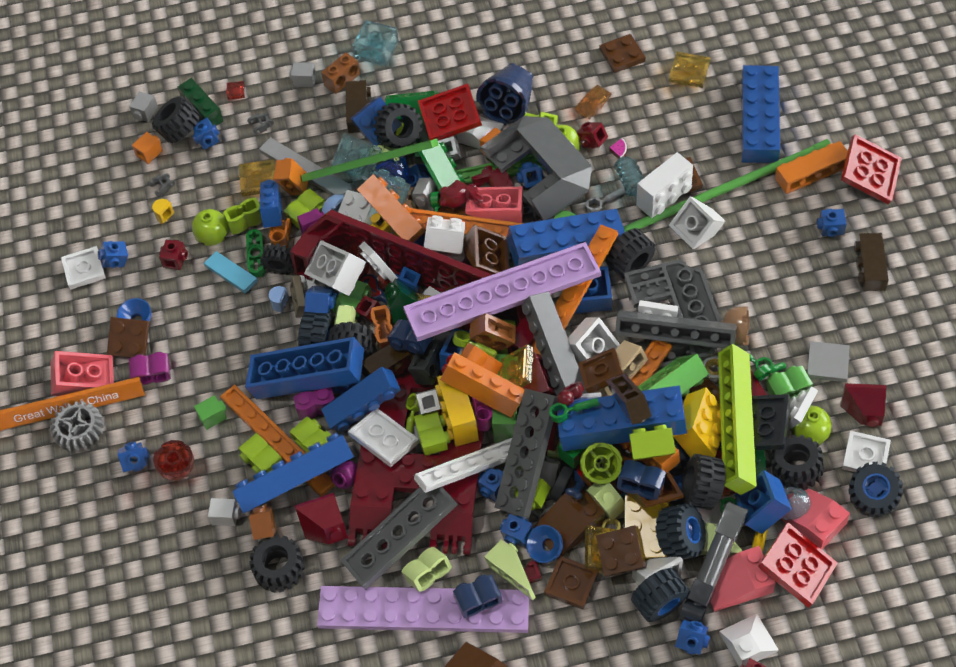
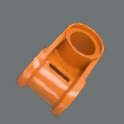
M290 218L282 220L281 226L270 227L269 239L271 244L274 243L275 246L280 244L282 247L285 245L288 248L292 226Z

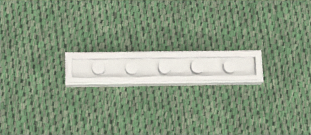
M512 438L416 473L414 480L426 493L505 463Z

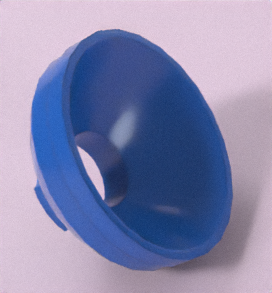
M129 299L119 307L117 318L133 319L135 316H141V320L150 321L152 316L151 307L143 299Z
M539 525L528 534L526 549L533 560L540 563H549L556 560L561 554L563 539L559 531L554 527ZM547 539H551L554 543V547L550 551L544 548V543Z

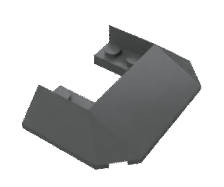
M523 116L480 147L501 173L530 152L549 172L550 175L522 194L524 200L542 220L553 218L589 191L592 165L549 118Z
M675 260L624 273L629 301L632 300L634 308L638 307L640 300L654 303L669 300L670 305L678 306L677 317L721 322L703 270L697 267L694 269L686 265L684 261ZM645 339L647 348L653 340ZM667 342L673 345L672 350L658 369H662L674 359L683 356L698 354L700 359L711 357L717 350V347Z

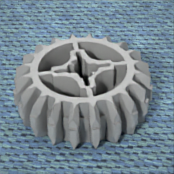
M75 401L72 406L68 403L67 408L61 407V412H55L56 418L51 419V436L55 443L60 445L63 450L66 448L70 452L73 449L79 452L80 448L86 450L87 445L93 446V441H99L98 435L103 434V417L99 414V410L96 407L94 408L91 403L87 405L83 401L79 405ZM85 418H90L91 423H87L85 421ZM64 429L69 432L68 436L63 434Z

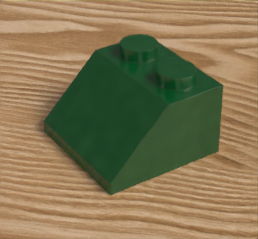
M396 278L385 288L386 303L390 311L393 327L397 320H408L403 306L419 301L414 289Z

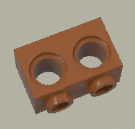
M345 52L321 72L324 86L335 94L345 87V82L353 81L360 75L358 60Z
M486 313L470 323V339L497 351H502L515 344L516 326Z
M263 503L252 509L249 514V521L253 540L274 536L276 524L272 505L267 506L266 503Z

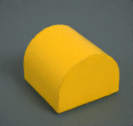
M158 199L152 205L155 217L161 224H164L174 214L172 204L167 199Z

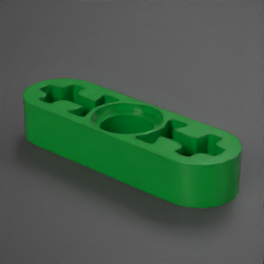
M252 229L246 234L247 268L250 274L259 278L265 274V269L260 264L264 249V239L260 230ZM254 237H256L257 244L253 243ZM253 251H260L258 256H251ZM255 263H258V270H255Z

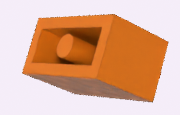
M284 158L283 160H276L273 180L290 196L301 195L307 190L308 181L302 182L301 178L302 174L307 172L294 159Z

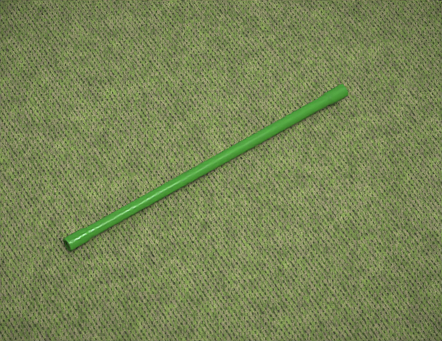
M825 139L809 148L698 194L693 198L702 203L776 172V168L781 164L791 162L797 157H803L814 150L822 149L831 144V142ZM687 200L665 208L661 214H657L653 218L647 216L623 226L625 232L634 228L640 230L675 215Z

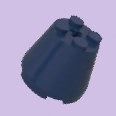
M510 63L486 79L476 93V100L484 110L483 114L488 119L503 123L504 125L514 123L525 116L533 88V74L514 63Z

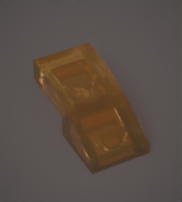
M596 85L582 98L574 109L590 120L599 107L602 108L612 94Z

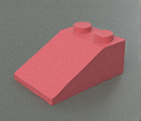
M523 186L477 187L478 195L484 201L481 204H477L473 200L466 201L465 213L467 215L516 223L523 222Z
M54 352L50 362L51 396H62L114 383L113 355Z
M800 488L799 491H794L793 489L787 495L792 509L781 518L786 524L790 523L822 550L847 524L850 513L834 500L809 488L807 490Z
M760 546L738 552L727 558L710 601L714 612L774 592L775 580L758 567L764 557Z

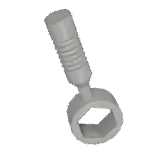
M622 187L606 195L603 200L596 197L589 198L586 202L587 212L602 211L603 203L610 202L626 194L625 189ZM595 203L599 205V207L593 209L589 207V205Z

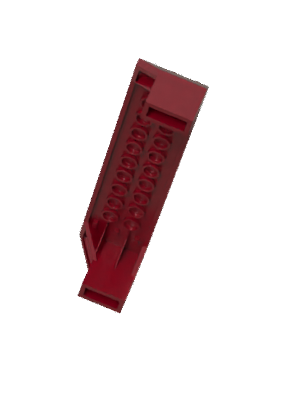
M332 209L310 225L290 251L294 273L298 276L302 275L310 281L312 277L304 273L321 240L366 261L361 255L363 251L359 247L365 242L394 274L399 275L403 267H407L421 274L417 284L426 288L431 286L440 293H443L452 285L457 287L492 275ZM522 305L496 313L494 316L516 321L515 344L508 347V355H520V362H524L525 371L533 355L530 354L529 349L535 339L529 329L526 315L522 311Z

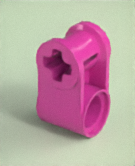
M472 397V409L476 419L477 430L487 431L492 427L493 408Z

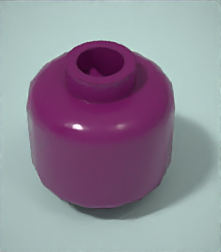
M347 460L335 466L331 471L333 484L340 489H349L354 485L357 464Z

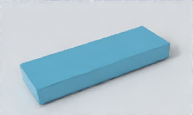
M217 251L204 262V266L245 294L258 282L255 276Z

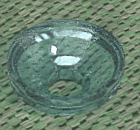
M795 487L784 489L786 496L789 494L794 495L788 499L792 509L781 519L793 520L807 513L811 506V500L807 492Z

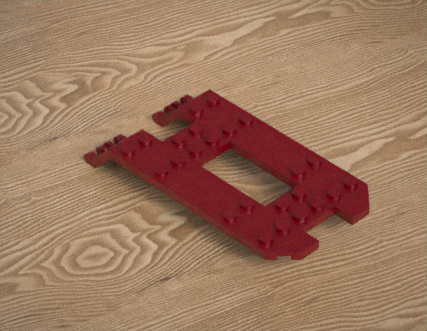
M408 368L403 373L395 376L401 390L395 394L394 398L386 400L378 408L403 428H406L408 416L406 401L411 392H425L435 389V385H438L437 378L434 385L416 384ZM440 370L438 376H442V375H443V373H442L441 370ZM468 395L472 406V397ZM445 424V427H444V430H443V431H447V425H446V424ZM477 430L479 441L455 447L454 440H450V443H447L448 450L441 451L440 456L407 453L391 467L361 445L350 503L348 547L356 546L357 534H363V540L392 513L395 491L414 493L420 487L414 480L416 473L481 450L484 431ZM479 473L442 486L458 505L431 529L429 548L435 547L437 549V539L445 540L443 553L448 554L450 540H453L452 554H456L458 552V541H465L463 554L471 555L473 513ZM383 543L381 545L382 549H386L388 543Z

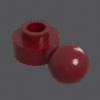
M579 381L565 387L558 394V403L565 404L567 407L572 405L574 400L583 395L582 392L585 389L582 383Z

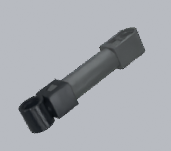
M731 502L727 503L698 576L694 579L687 599L681 609L679 619L690 622H702L715 592L717 581L748 514L747 509Z

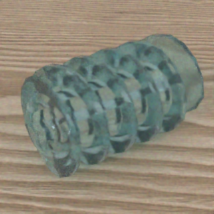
M627 156L621 157L615 162L614 169L617 171V175L627 195L635 196L637 195V183L645 177L642 176L640 167L635 159H630Z

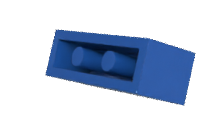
M271 179L260 182V213L264 228L282 225L280 186Z
M312 286L305 295L304 312L328 314L333 309V306H335L338 293L334 292L335 289L332 287Z

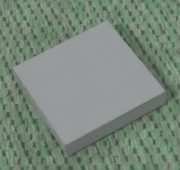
M810 341L807 369L809 378L847 382L850 345Z

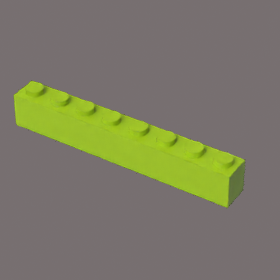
M731 344L718 352L722 460L725 465L724 486L742 495L756 487L750 356L746 351Z

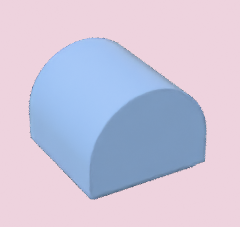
M277 286L269 291L271 306L276 312L282 313L288 302L289 297L285 287Z

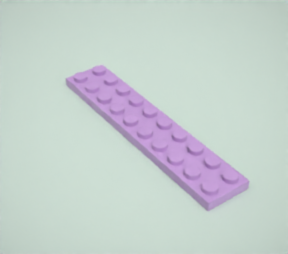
M584 242L403 307L418 342L471 323L474 319L485 313L494 315L522 305L530 295L545 292L552 294L600 277L601 271L589 247Z
M321 586L317 627L321 629L528 633L529 597L519 590L499 589L502 595V603L483 610L474 616L463 618L453 596V590L455 589L427 588L419 592L415 588L368 587L365 590L363 587Z

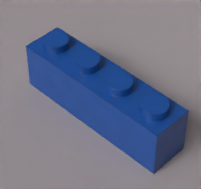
M380 367L321 410L329 428L343 432L349 429L350 425L354 422L362 420L370 411L378 409L380 404L394 398L395 394L401 389L392 370Z

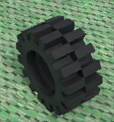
M274 243L266 245L260 260L261 266L264 269L268 268L267 271L269 272L274 271V274H277V272L280 275H283V272L285 274L291 273L293 270L290 254L291 248H286L285 245L282 247L280 244L275 246Z

